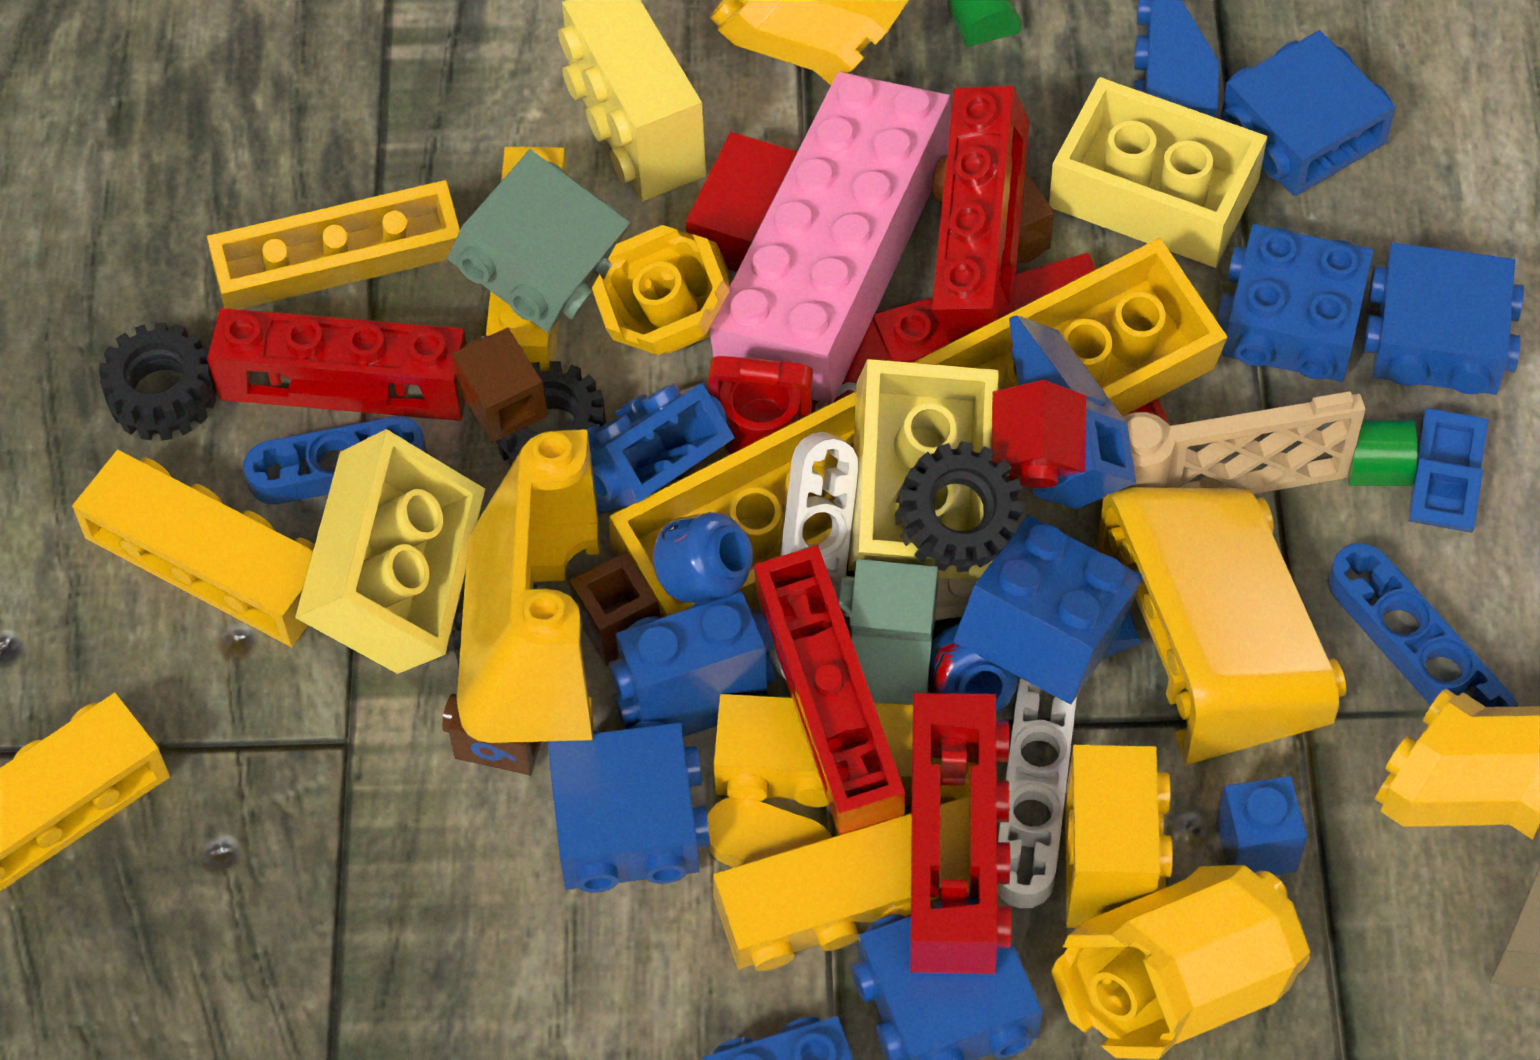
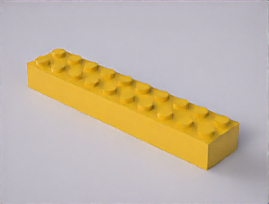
M1158 238L913 363L998 370V390L1018 386L1016 366L1012 358L1013 344L1009 318L1018 315L1058 330L1119 413L1124 416L1215 369L1227 336L1162 239ZM856 392L609 516L610 545L616 556L626 551L629 553L658 599L661 618L690 609L695 603L678 601L670 596L658 581L653 566V549L657 536L664 526L671 521L707 512L728 515L737 521L749 538L752 546L753 560L747 580L738 592H743L749 609L760 605L756 594L754 564L777 558L781 555L791 461L794 450L802 439L818 432L833 434L854 448ZM827 450L825 459L814 461L812 470L820 474L824 479L826 469L836 468L838 459L830 455ZM822 489L821 496L812 492L808 493V497L818 496L830 501L835 499V496ZM815 513L804 523L802 534L806 544L817 545L828 538L832 530V519L829 513Z

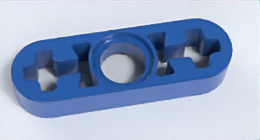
M398 416L265 441L253 447L246 455L243 464L244 473L252 495L257 500L266 504H283L329 494L335 472L327 471L319 466L321 458L326 453L333 450H345L385 429L427 453L423 431L415 421ZM306 458L310 474L302 475L299 459ZM280 465V478L268 480V467Z

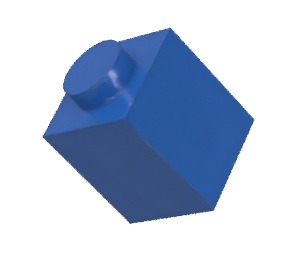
M1292 777L1225 785L1216 824L1226 865H1245L1254 873L1268 871L1273 875L1297 872L1307 840V834Z

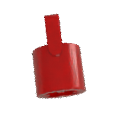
M715 356L711 359L708 393L716 397L723 406L727 418L726 424L735 437L725 444L729 454H733L802 419V415L808 416L811 414L813 369L810 366L802 363L730 356Z

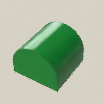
M947 0V7L966 47L1020 33L1021 20L1011 0Z
M1363 420L1348 473L1349 486H1412L1417 467V434L1414 421Z

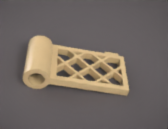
M1351 391L1313 397L1312 402L1169 426L1159 416L1147 412L1128 414L1123 416L1128 425L1136 483L1126 488L1249 489L1253 494L1347 478L1366 410L1360 394L1352 395ZM1334 422L1322 431L1316 429L1324 423ZM1273 432L1260 442L1254 440L1261 434ZM1296 441L1303 442L1288 453L1281 452ZM1211 443L1199 452L1188 449L1189 446ZM1235 451L1241 453L1226 464L1220 462ZM1324 452L1332 455V458L1312 461ZM1262 463L1267 464L1261 470L1250 472ZM1200 474L1206 475V477L1199 481L1189 482ZM1104 497L1101 498V501H1100V504H1101V513H1102V506H1103V499H1104Z

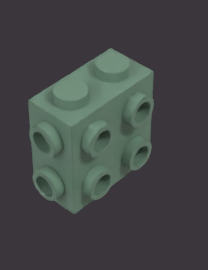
M529 149L463 224L447 260L456 265L466 278L472 282L482 284L509 304L518 316L532 321L548 333L563 314L573 320L593 294L592 287L588 284L599 274L604 280L611 267L608 258L615 245L620 243L631 222L618 214L608 202L595 197L569 178L560 167L547 162Z

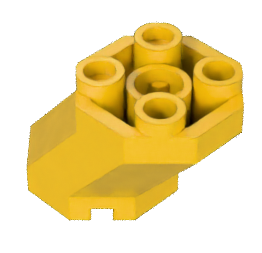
M722 0L711 13L710 19L718 25V31L735 46L813 70L828 84L832 85L838 72L848 74L864 58L860 52L871 41L875 45L880 41L909 0Z
M660 225L615 245L608 258L611 263L604 280L599 274L592 287L605 328L614 341L652 354L661 355L663 353L670 354L711 337L709 328L728 295L732 283L723 255L716 242Z
M1447 689L1442 690L1424 716L1423 723L1428 726L1419 739L1416 741L1407 736L1399 744L1388 761L1385 770L1390 772L1375 797V800L1382 804L1380 812L1403 827L1511 825L1530 839H1535L1540 832V706L1485 707L1465 693L1457 696Z
M1245 865L1200 866L1181 882L1084 921L1068 935L1062 947L1067 949L1056 960L1051 974L1069 1020L1084 1033L1093 1026L1108 1039L1100 1046L1113 1057L1160 1059L1175 1044L1276 1003L1291 988L1297 975L1306 967L1310 960V949L1294 905L1287 898L1284 884L1276 876L1268 871L1254 873Z

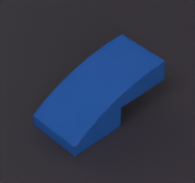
M1429 408L1425 409L1417 449L1416 474L1412 484L1409 522L1473 532L1483 475L1481 465L1489 419Z

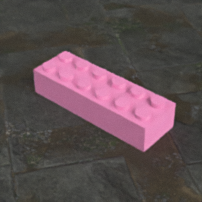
M841 72L837 73L730 285L728 295L709 328L713 357H744L806 364L813 369L812 400L829 404L834 402L931 194L936 163L942 155H947L951 121L950 95Z

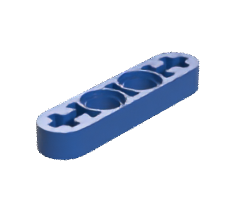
M1360 543L1343 547L1336 554L1328 579L1332 595L1430 706L1444 689L1458 696L1461 693L1468 695L1466 693L1470 686H1474L1475 689L1471 698L1485 707H1518V703L1509 690L1383 552L1374 546ZM1351 568L1357 574H1362L1366 571L1371 573L1372 576L1369 584L1362 578L1355 579L1354 581L1347 578L1349 569ZM1373 595H1375L1379 600H1377L1374 606H1371ZM1402 610L1415 617L1419 628L1410 634H1398L1386 626L1383 617L1391 611ZM1435 657L1451 659L1461 670V676L1452 682L1437 680L1427 671L1426 662Z

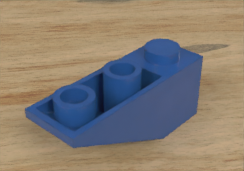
M1138 0L1136 25L1147 26V35H1137L1134 70H1145L1144 81L1134 80L1133 89L1216 118L1219 60L1183 1Z
M1018 315L1009 318L1013 344L1012 358L1016 366L1018 385L1046 380L1086 395L1085 472L1058 477V484L1054 487L1033 488L1034 496L1078 509L1110 493L1135 484L1136 477L1127 422L1060 332Z

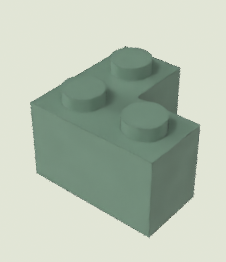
M857 559L855 577H842L839 605L846 625H850L852 642L874 703L913 705V693H928L930 655L938 596L937 567Z

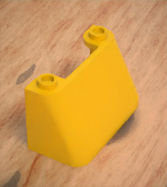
M587 430L549 431L531 438L522 447L471 531L467 547L457 705L462 728L470 737L478 741L507 743L593 740L594 712L592 698L588 697L580 641L581 620L578 605L571 596L561 591L533 589L534 582L566 581L568 562L575 554L586 549V555H599L600 525Z
M1129 487L1104 497L1096 548L1098 552L1117 559L1123 565L1142 575L1143 581L1136 595V601L1169 678L1166 690L1170 705L1177 704L1182 719H1186L1187 728L1175 731L1174 735L1185 765L1334 724L1339 708V698L1346 695L1344 674L1338 661L1334 658L1328 659L1272 535L1274 530L1273 518L1266 500L1263 497L1256 499L1249 489Z

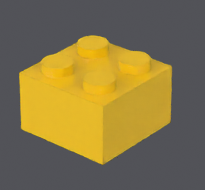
M1073 745L1064 805L1066 928H1077L1086 920L1166 888V877H1170L1172 871L1171 835H1163L1164 814L1169 813L1170 776L1169 773L1157 772L1156 747Z

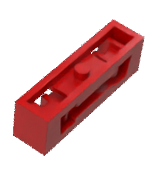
M1013 85L954 88L932 301V311L950 342H954L1013 311L1030 122Z
M220 308L207 360L220 400L462 421L465 399L457 386L451 353L464 348L467 344L463 328ZM253 371L268 372L271 385L282 383L280 374H283V378L292 379L289 388L250 384ZM390 383H394L396 394L399 396H406L410 385H418L424 399L389 397Z
M819 545L754 564L756 594L770 628L774 647L838 834L843 835L904 816L905 790Z
M913 693L910 973L995 974L997 948H1010L1011 905H997V884H1010V842H997V822H1009L1010 784L1009 781H996V762H1008L1009 721H996V694ZM931 757L941 758V785H966L967 762L977 763V765H971L969 788V898H977V904L967 905V880L942 879L941 908L930 909V898H939L940 765H931Z

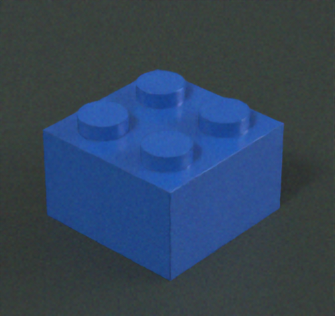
M1027 515L1012 539L1000 554L995 557L974 585L953 642L972 650L978 656L1071 705L1122 631L1142 584V575L1123 565L1117 559L1104 555L1063 534L1056 527L1044 524Z

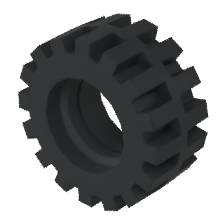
M155 323V329L147 331L145 324L134 327L136 335L129 337L124 332L116 338L119 347L116 349L109 346L104 353L106 363H100L99 367L101 388L115 422H120L123 430L130 435L137 430L141 439L150 441L154 433H159L162 441L172 439V431L179 430L182 435H185L192 431L190 425L192 421L202 424L208 417L205 408H214L216 402L214 392L217 389L207 360L208 353L206 347H203L200 338L194 333L188 336L186 328L176 325L172 331H169L166 323ZM173 370L183 374L175 385L159 393H142L134 390L140 380L153 372Z

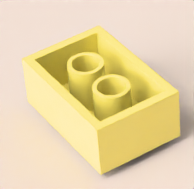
M641 0L563 1L562 8L565 27L558 29V37L563 52L569 61V65L562 68L563 77L574 100L582 98L588 107L586 115L595 138L598 141L606 139L612 149L610 151L612 164L620 181L623 184L630 181L643 202L706 177L702 101Z
M1099 77L1053 162L1049 206L1057 211L1145 243L1161 238L1170 252L1216 268L1259 181L1267 136Z
M867 359L856 384L853 449L858 457L859 471L849 544L848 571L856 570L857 559L935 566L936 561L929 557L924 562H921L914 556L918 550L913 543L905 546L900 535L904 531L903 525H896L895 512L899 508V503L895 502L897 494L904 483V479L919 458L926 452H929L930 455L933 454L939 445L950 443L951 449H956L960 442L973 443L972 451L980 453L984 446L991 449L993 391L998 390V370ZM950 484L936 492L934 498L935 513L946 527L956 531H967L981 523L984 513L983 504L973 489L962 484ZM992 560L981 568L978 567V564L973 565L968 572L957 573L956 566H949L946 571L938 570V578L978 581L992 563Z
M387 429L341 451L295 618L397 674L444 656L465 576L468 540L471 531L478 522L485 488Z

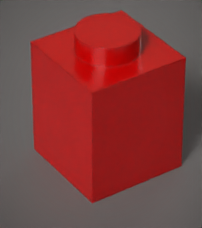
M1046 380L993 391L991 450L995 452L991 460L999 465L1005 459L1012 467L1008 474L1018 477L1021 486L1029 488L1054 487L1058 484V477L1085 472L1086 395Z

